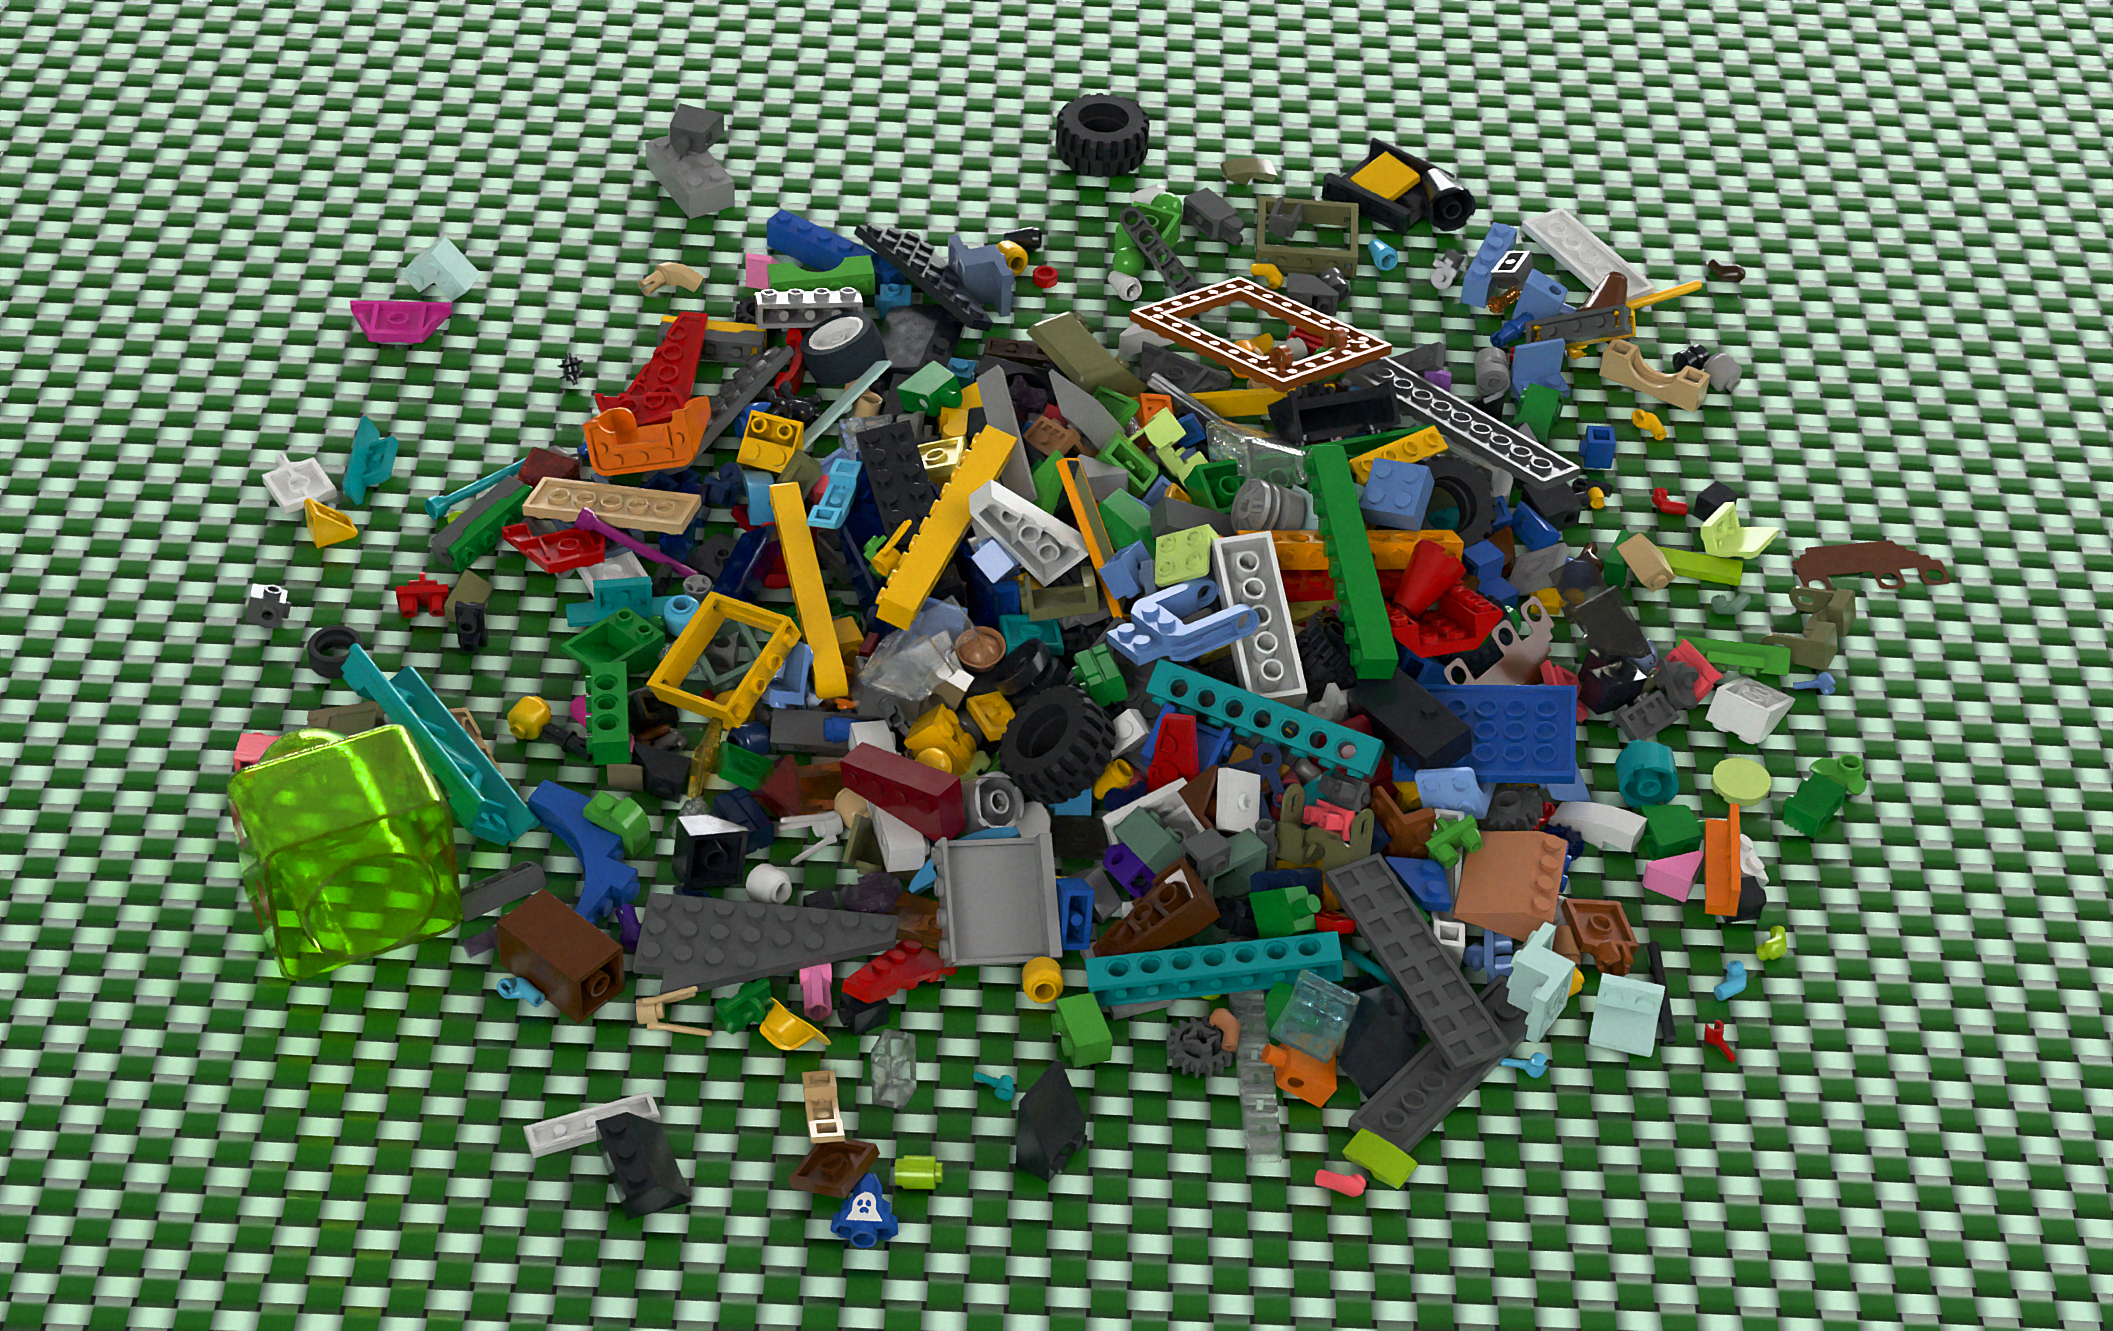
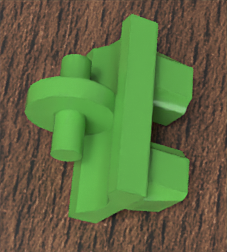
M1471 814L1459 822L1456 818L1448 823L1442 817L1437 818L1435 824L1438 829L1430 833L1432 839L1425 843L1429 852L1428 858L1437 860L1446 869H1450L1458 863L1460 859L1456 850L1462 846L1470 854H1474L1483 848V841L1478 831L1476 819Z

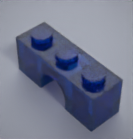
M683 481L678 493L700 495L701 506L683 534L670 535L660 532L659 543L661 553L684 564L683 560L693 553L696 528H704L711 512V501L707 500L710 486Z

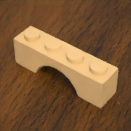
M1621 339L1612 340L1605 348L1599 373L1600 376L1611 381L1621 383L1636 391H1641L1694 413L1706 398L1710 374L1687 365L1675 374L1660 373L1652 369L1644 361L1639 346Z

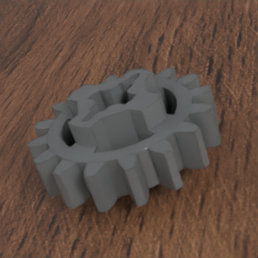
M1190 1016V1023L1179 1020L1178 1028L1171 1027L1170 1036H1167L1166 1040L1167 1059H1173L1172 1067L1182 1066V1074L1186 1075L1189 1071H1192L1195 1078H1199L1200 1073H1205L1208 1078H1211L1212 1071L1223 1074L1224 1066L1230 1067L1232 1065L1235 1051L1230 1052L1222 1048L1224 1031L1216 1029V1025L1212 1027L1210 1022H1208L1207 1016H1203L1201 1021H1197L1194 1016Z

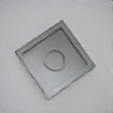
M1565 542L1517 556L1508 583L1519 591V596L1558 585L1570 549Z

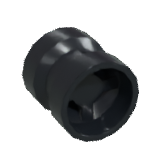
M1692 345L1687 350H1681L1673 355L1674 369L1678 373L1687 365L1702 370L1704 369V363L1709 359V355L1702 345Z

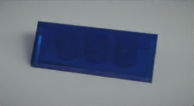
M771 524L742 533L711 591L752 605L782 550L776 527Z

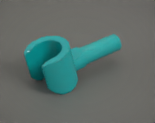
M978 1071L974 1073V1079L996 1088L994 1093L997 1098L1003 1101H1010L1012 1099L1015 1088L1013 1087V1078L1010 1075H1002L998 1079Z

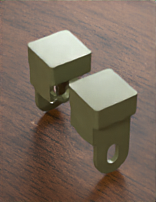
M1796 586L1789 592V599L1792 605L1798 610L1815 613L1812 614L1804 627V638L1769 633L1762 638L1761 645L1772 646L1771 643L1783 644L1791 649L1790 661H1794V664L1827 671L1838 650L1837 636L1846 637L1856 619L1855 591L1837 588L1836 591ZM1798 596L1810 597L1813 599V602L1801 601Z
M1297 783L1291 784L1286 789L1282 800L1280 821L1277 823L1275 838L1278 841L1279 848L1276 857L1301 866L1322 859L1321 871L1322 874L1326 875V872L1370 856L1374 827V813L1371 809L1362 810L1353 820L1349 846L1343 841L1340 834L1317 826H1313L1308 830L1301 829L1304 789ZM1295 795L1294 806L1291 810L1292 798ZM1364 819H1365V822H1364V830H1363V833L1361 834L1362 823H1363V821H1364Z

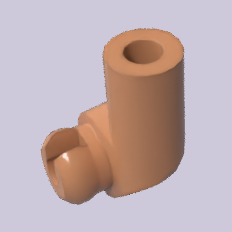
M1215 1009L1209 1017L1210 1025L1212 1027L1216 1025V1029L1224 1031L1222 1048L1230 1052L1236 1051L1238 1049L1241 1024L1228 1009Z

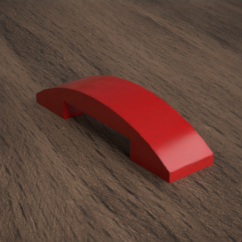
M799 328L788 329L786 346L790 345L795 354L789 359L791 360L789 373L778 372L774 391L778 397L784 398L779 391V386L782 382L789 381L792 383L791 392L796 396L804 380L805 361L800 348L803 337Z

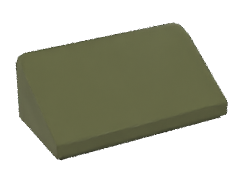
M465 569L445 602L446 621L456 623L454 607L456 601H462L465 604L470 602L486 604L494 590V586Z

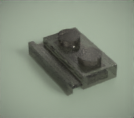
M1051 815L1050 833H1052L1053 856L1055 858L1105 859L1104 853L1110 844L1102 818Z

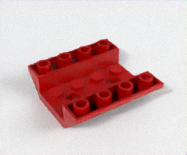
M1456 583L1438 599L1439 612L1438 610H1426L1415 620L1410 619L1384 600L1393 638L1420 658L1478 649L1503 617V610L1462 583Z

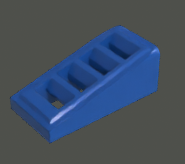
M1521 501L1518 503L1512 514L1511 528L1532 552L1556 545L1561 534L1526 503ZM1525 515H1526V518H1525L1523 524L1520 526L1521 522L1523 521V519H1524V517H1525Z

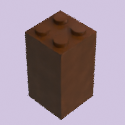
M543 888L535 895L528 897L524 903L510 913L504 914L496 922L500 965L516 977L527 979L545 995L547 1001L577 1024H580L625 990L623 947Z

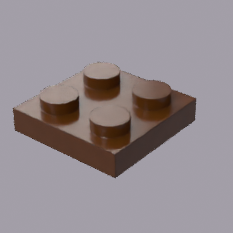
M846 1138L843 1142L816 1143L790 1175L788 1181L792 1189L845 1199L880 1155V1152L874 1143Z

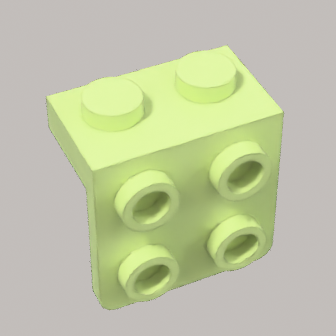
M1725 502L1700 526V536L1704 541L1706 554L1723 558H1730L1732 556L1743 557L1744 559L1755 558L1779 534L1776 527H1740L1734 502Z
M1209 524L1156 538L1155 583L1158 587L1203 577L1209 573L1210 551L1213 539L1220 538Z

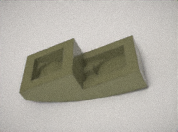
M1238 158L1223 161L1220 164L1226 180L1248 185L1251 177L1273 183L1277 176L1272 162L1265 159Z

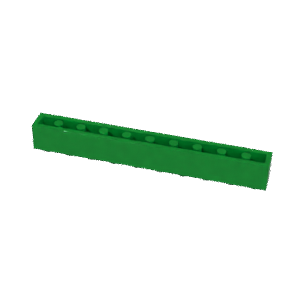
M1311 445L1308 456H1305L1303 459V472L1308 475V492L1313 496V513L1318 516V533L1323 537L1324 541L1323 554L1325 557H1328V574L1334 581V598L1338 600L1340 606L1339 619L1341 622H1344L1345 643L1349 644L1351 651L1350 664L1352 667H1355L1357 679H1392L1399 658L1345 448L1338 445Z

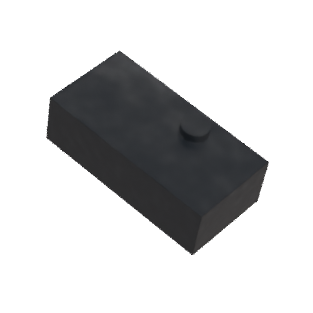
M1397 666L1392 679H1366L1347 692L1348 716L1354 718L1361 714H1366L1371 721L1375 737L1382 740L1385 747L1415 773L1418 770L1448 768L1472 751L1471 727Z

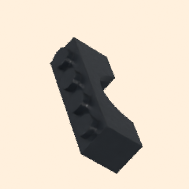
M985 354L974 373L975 383L977 382V377L999 365L1004 371L1010 394H1030L1040 398L1046 405L1056 406L1058 404L1048 374L1049 371ZM1060 374L1061 376H1063L1064 378H1066L1067 380H1069L1070 382H1072V381L1068 378V376Z

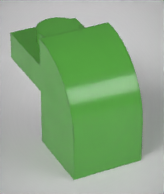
M600 790L583 808V817L622 837L623 851L628 859L633 860L649 842L651 828L649 819L643 809L628 796L623 801H620Z

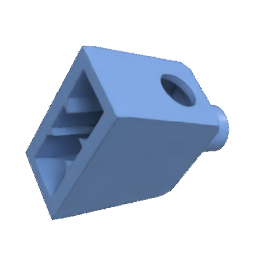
M1532 268L1511 319L1514 320L1523 312H1528L1527 315L1530 313L1534 320L1575 313L1577 308L1563 303L1568 292L1566 287Z

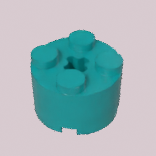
M1636 739L1629 742L1627 748L1618 755L1615 762L1620 795L1624 797V801L1629 806L1640 809L1641 805H1655L1662 801L1666 804L1677 795L1679 790L1678 775L1674 755L1669 746Z

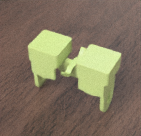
M1167 407L1155 414L1145 427L1129 438L1133 442L1145 433L1150 443L1156 447L1155 454L1171 476L1179 478L1185 489L1184 480L1195 465L1208 463L1200 451L1183 462L1179 456L1186 451L1185 448L1182 446L1176 452L1172 448L1175 443L1186 435V432Z

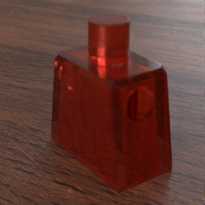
M533 447L518 472V480L531 486L533 490L543 477L581 481L580 462Z

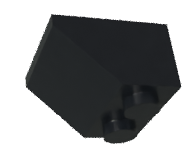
M710 815L678 817L671 870L682 888L690 889L742 884L749 832L747 827Z

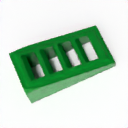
M1626 529L1620 531L1604 560V581L1606 584L1620 587L1625 586L1627 562L1621 556L1617 547L1629 539L1628 530Z

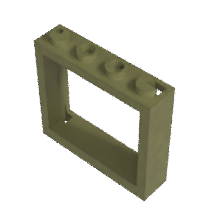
M1259 196L1255 263L1274 264L1281 273L1320 275L1326 269L1337 268L1344 277L1356 278L1358 263V203L1284 198L1283 213L1292 215L1297 203H1303L1302 223L1350 226L1349 251L1265 245V221L1269 220L1270 215L1266 214V211L1271 213L1278 198ZM1261 258H1268V262L1260 261ZM1344 264H1351V268H1344Z

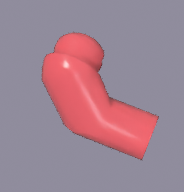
M1320 1169L1315 1176L1317 1186L1329 1188L1350 1197H1357L1363 1194L1366 1186V1180L1360 1174L1346 1176Z

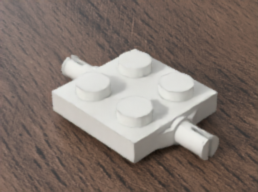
M281 453V456L278 454L275 457V461L280 467L262 475L263 484L285 515L304 509V501L307 497L319 503L337 497L335 486L314 457L301 462H290L284 453Z

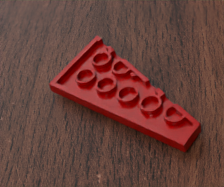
M681 311L666 333V339L661 346L656 347L648 364L645 363L625 393H629V396H644L647 392H680L684 403L690 400L708 325V314Z

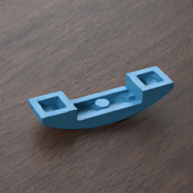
M742 470L743 478L740 486H743L748 499L747 514L750 525L775 522L772 506L768 504L770 500L769 485L774 484L771 473L768 471Z
M997 827L974 832L958 840L1021 838L1017 827ZM931 858L919 870L908 887L913 897L934 886V879L938 877L935 873L937 865L932 864Z

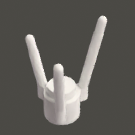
M837 811L782 817L780 822L788 824H782L778 827L780 831L812 826L814 834L817 837L824 838L792 859V865L806 859L826 845L837 842L836 835L843 832V822Z

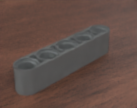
M1133 206L1124 208L1119 215V221L1125 232L1176 296L1201 289L1200 284L1141 211ZM1131 218H1138L1134 225H1127ZM1145 237H1153V240L1150 243H1142ZM1161 255H1168L1166 261L1162 263L1157 262ZM1184 274L1181 280L1172 281L1174 275Z

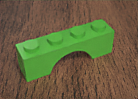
M870 255L844 257L843 262L838 267L825 272L805 271L797 267L793 262L767 265L768 288L777 292H788L790 289L814 291L817 288L837 291L850 287L860 290L861 296L875 294V274Z

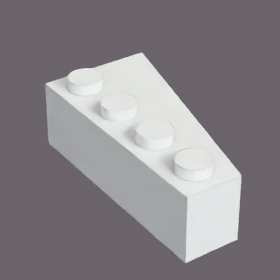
M992 479L969 495L970 514L1044 587L1089 555L1082 533Z

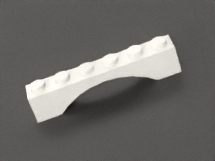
M1434 808L1436 819L1442 817L1447 823L1454 818L1458 822L1464 819V812ZM1434 824L1433 831L1438 829L1436 824ZM1463 846L1456 850L1460 859L1458 863L1450 869L1444 867L1452 899L1450 912L1428 911V916L1432 919V931L1458 969H1460L1465 949V923L1462 920L1453 918V912L1461 879Z

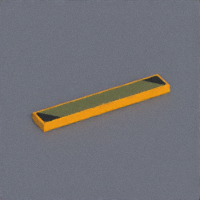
M1062 458L1056 462V466L1112 617L1115 619L1116 616H1119L1124 621L1131 620V610L1133 608L1131 598L1127 599L1126 596L1115 600L1098 572L1114 555V551L1079 458Z

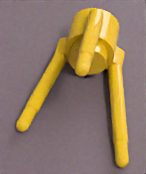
M911 520L904 521L884 548L871 559L873 567L881 575L888 576L893 569L899 570L897 565L901 554L894 546L912 524Z

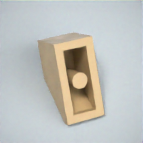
M1639 532L1617 547L1619 553L1640 582L1652 593L1666 587L1670 581L1676 578L1663 552L1642 533Z

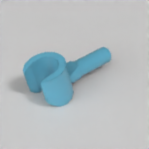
M1536 1052L1529 1061L1504 1058L1500 1065L1525 1069L1529 1076L1538 1078L1547 1068L1544 1065L1547 1057L1542 1053Z

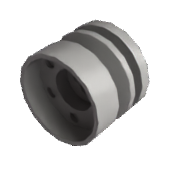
M1257 478L1247 480L1240 487L1232 505V528L1236 534L1237 530H1300L1305 513L1304 499L1300 492L1276 486Z

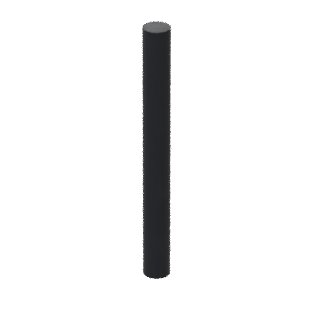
M1651 941L1647 944L1653 982L1654 984L1665 986L1659 1012L1664 1042L1666 1044H1673L1677 1041L1660 945L1656 941Z

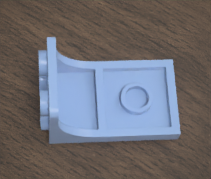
M1470 767L1418 770L1414 777L1423 809L1431 807L1433 811L1434 808L1464 812V818L1471 814L1475 819H1485L1496 787V783H1477L1474 770Z

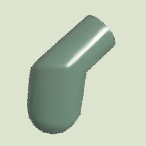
M1742 592L1732 601H1726L1724 595H1716L1711 599L1712 610L1717 614L1737 615L1751 603V597L1747 593Z

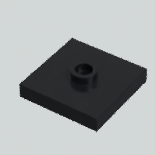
M719 531L683 560L684 565L699 572L700 575L707 576L713 584L728 591L761 563V553Z

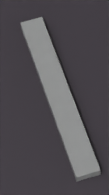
M996 365L976 378L987 424L1017 438L1012 456L1001 473L1003 485L1008 490L1031 503L1038 498L1004 371L999 365Z

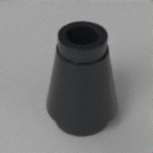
M1030 226L1005 232L1004 241L1009 240L1015 242L1024 250L1035 251V249L1042 246L1041 229Z

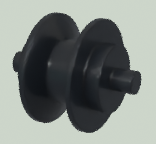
M571 353L566 354L567 359L562 360V364L557 366L563 368L565 373L560 379L566 378V381H572L573 385H577V379L582 378L581 374L586 373V371L580 370L579 367L583 360H578L577 357L572 358Z

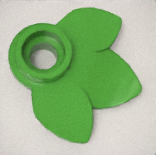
M1843 754L1837 760L1821 758L1813 762L1809 767V771L1812 773L1816 772L1840 784L1853 795L1859 796L1866 789L1867 781L1862 776L1864 767L1861 759L1856 755Z

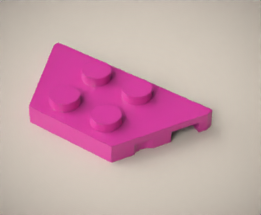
M350 300L351 312L369 342L423 343L452 314V302Z

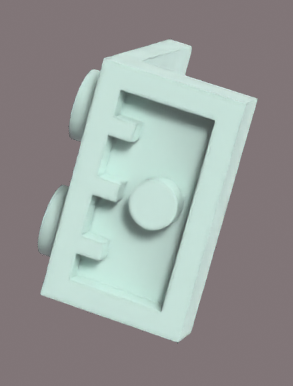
M1602 973L1589 1044L1651 1057L1665 986Z

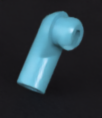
M1737 960L1727 964L1726 982L1714 987V994L1719 1001L1732 997L1746 988L1747 972L1742 962Z
M503 978L497 984V991L505 999H525L534 1007H539L545 1000V995L525 978Z

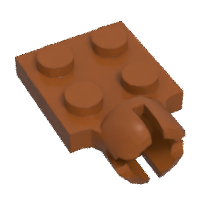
M1565 898L1560 907L1568 926L1571 927V932L1579 951L1593 956L1596 967L1601 975L1602 973L1609 974V972L1611 975L1620 977L1627 975L1631 969L1630 965L1634 964L1632 954L1636 953L1639 945L1620 901Z

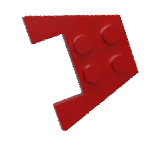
M526 522L501 527L503 539L548 574L563 573L579 567H590L605 561L607 537L593 529L591 531L587 529L582 531L575 527L532 536Z

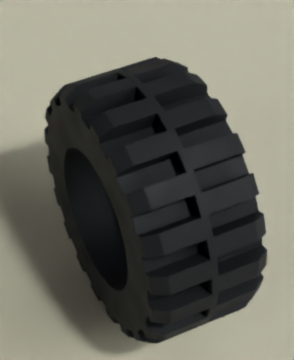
M1096 93V95L1085 94L1082 98L1076 97L1071 102L1066 103L1057 116L1055 145L1057 155L1066 166L1069 165L1076 172L1081 171L1083 175L1089 176L1091 174L1100 178L1102 176L1115 177L1117 174L1125 175L1129 170H1135L1146 159L1149 141V118L1136 102H1130L1129 98L1117 97L1116 94L1103 95V93Z
M1435 454L1432 457L1427 456L1414 464L1429 466L1435 481L1434 486L1447 491L1456 501L1460 518L1455 533L1464 542L1463 550L1490 537L1493 531V527L1490 525L1496 522L1497 513L1493 512V508L1497 506L1496 497H1491L1490 491L1493 488L1490 482L1486 484L1483 480L1485 474L1480 469L1475 471L1472 468L1473 463L1467 459L1459 462L1460 457L1451 454L1446 457L1444 454ZM1424 516L1420 530H1437L1429 524Z
M1054 686L1053 690L1047 688L1040 691V695H1033L1027 700L1028 703L1025 706H1020L1017 709L1015 717L1010 719L1006 725V732L1002 733L1000 739L1002 746L999 747L998 753L1001 770L1011 777L1009 780L1032 800L1042 804L1065 803L1068 801V798L1075 799L1080 796L1084 789H1090L1094 785L1093 781L1097 777L1100 778L1105 772L1104 767L1110 763L1112 759L1111 751L1115 750L1116 730L1113 719L1100 705L1078 687Z

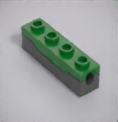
M509 475L430 540L436 561L461 573L503 537L501 527L518 524L527 517L523 515L522 505L533 492V488Z

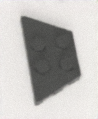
M1145 341L1142 343L1139 379L1146 385L1154 372H1157L1186 393L1217 392L1232 384L1231 375ZM1148 386L1147 389L1156 392L1154 389Z

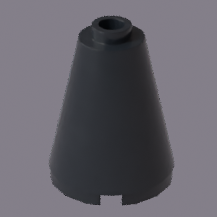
M1431 169L1424 174L1422 185L1430 223L1445 232L1455 231L1464 227L1467 224L1466 220L1471 215L1473 216L1476 210V202L1472 193L1441 169Z

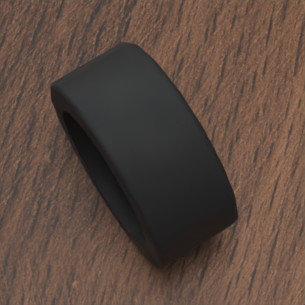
M335 625L315 632L309 639L307 646L309 663L312 670L319 676L328 679L343 678L344 672L341 666L346 662L350 652L340 657H326L321 655V653L333 647L350 648L355 643H358L364 650L361 635L353 628Z

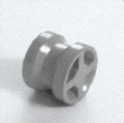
M704 575L689 576L683 583L684 595L695 598L699 605L702 604L712 589L711 580Z

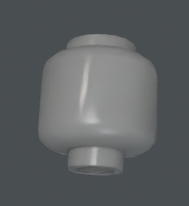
M1716 353L1704 363V372L1710 374L1709 384L1716 391L1720 392L1726 389L1732 391L1741 383L1739 378L1742 374V368L1729 354Z

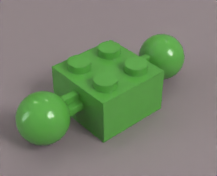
M1163 192L1155 196L1151 205L1134 201L1131 206L1141 211L1172 250L1180 239L1182 213L1180 199L1173 193ZM1131 218L1127 225H1134L1138 218ZM1119 222L1115 231L1113 269L1136 278L1142 273L1145 261L1150 262L1127 235ZM1145 237L1142 243H1150L1153 240V237ZM1161 255L1157 262H1164L1168 255Z

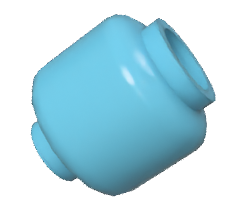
M677 595L666 602L663 614L669 633L677 637L680 636L700 607L695 598L688 595Z

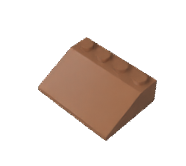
M1541 831L1479 832L1483 841V848L1474 854H1470L1466 850L1453 918L1527 942L1533 930L1538 931L1545 921L1553 925L1568 841Z

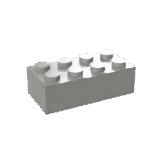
M670 135L645 142L646 167L689 219L735 206L734 180L708 150L702 154L687 151L683 155L678 154L670 144Z

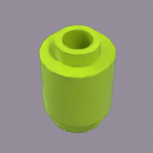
M904 1155L903 1159L895 1160V1185L903 1186L904 1189H936L937 1183L943 1182V1163L937 1162L936 1156Z

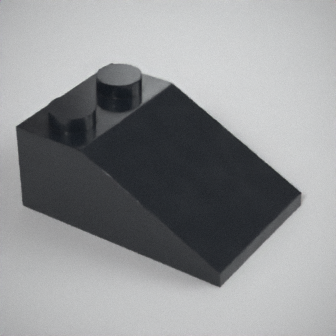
M1389 984L1357 993L1338 1063L1368 1100L1409 1062L1418 1048L1423 1028L1420 1019L1413 1014L1401 996L1397 995Z
M1058 1060L1051 1064L1019 1101L1015 1165L1047 1183L1057 1173L1061 1174L1065 1170L1069 1158L1075 1152L1079 1153L1087 1141V1135L1085 1134L1086 1118L1062 1062Z

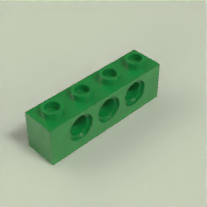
M626 661L590 663L591 675L585 676L586 693H591V695H585L586 713H592V715H586L587 733H592V735H586L587 753H593L594 765L630 763Z

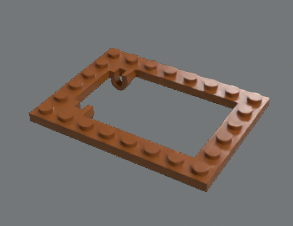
M1236 277L1130 311V321L1140 325L1142 329L1151 330L1161 338L1177 342L1178 346L1194 350L1200 356L1209 357L1219 365H1226L1234 369L1236 373L1245 374L1253 378L1255 382L1264 383L1273 387L1274 391L1282 393L1298 386H1305L1315 380L1325 379L1327 376L1336 373H1343L1344 370L1360 367L1364 363L1378 361L1380 358L1390 355L1392 351V344L1242 277ZM1234 301H1243L1249 304L1251 308L1261 309L1271 317L1283 319L1289 325L1298 326L1305 329L1309 334L1323 337V348L1328 350L1335 347V349L1294 362L1293 352L1290 347L1280 345L1274 347L1268 356L1260 357L1181 320V318H1190L1194 314L1209 312L1210 309L1227 306L1228 303Z

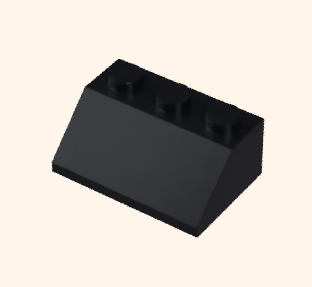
M629 1112L595 1121L597 1147L627 1221L692 1202V1197L660 1123Z

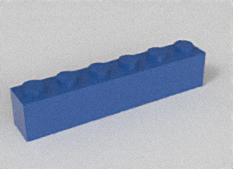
M781 209L767 220V246L822 272L838 267L843 262L844 257L870 255L875 274L876 295H880V284L904 285V274L878 253L784 209Z

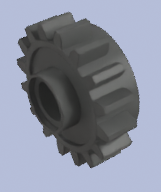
M1514 783L1511 788H1507L1505 784L1501 785V790H1494L1485 819H1478L1479 824H1482L1484 831L1489 830V832L1531 831L1539 824L1538 818L1543 817L1541 796H1538L1536 789L1529 790L1528 785H1524L1522 788H1518L1517 783Z

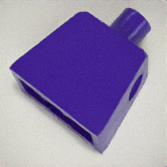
M1124 842L1119 845H1110L1106 849L1102 865L1135 898L1139 896L1142 899L1154 886L1151 881L1156 877V874ZM1141 873L1146 881L1143 885L1138 886L1133 880Z

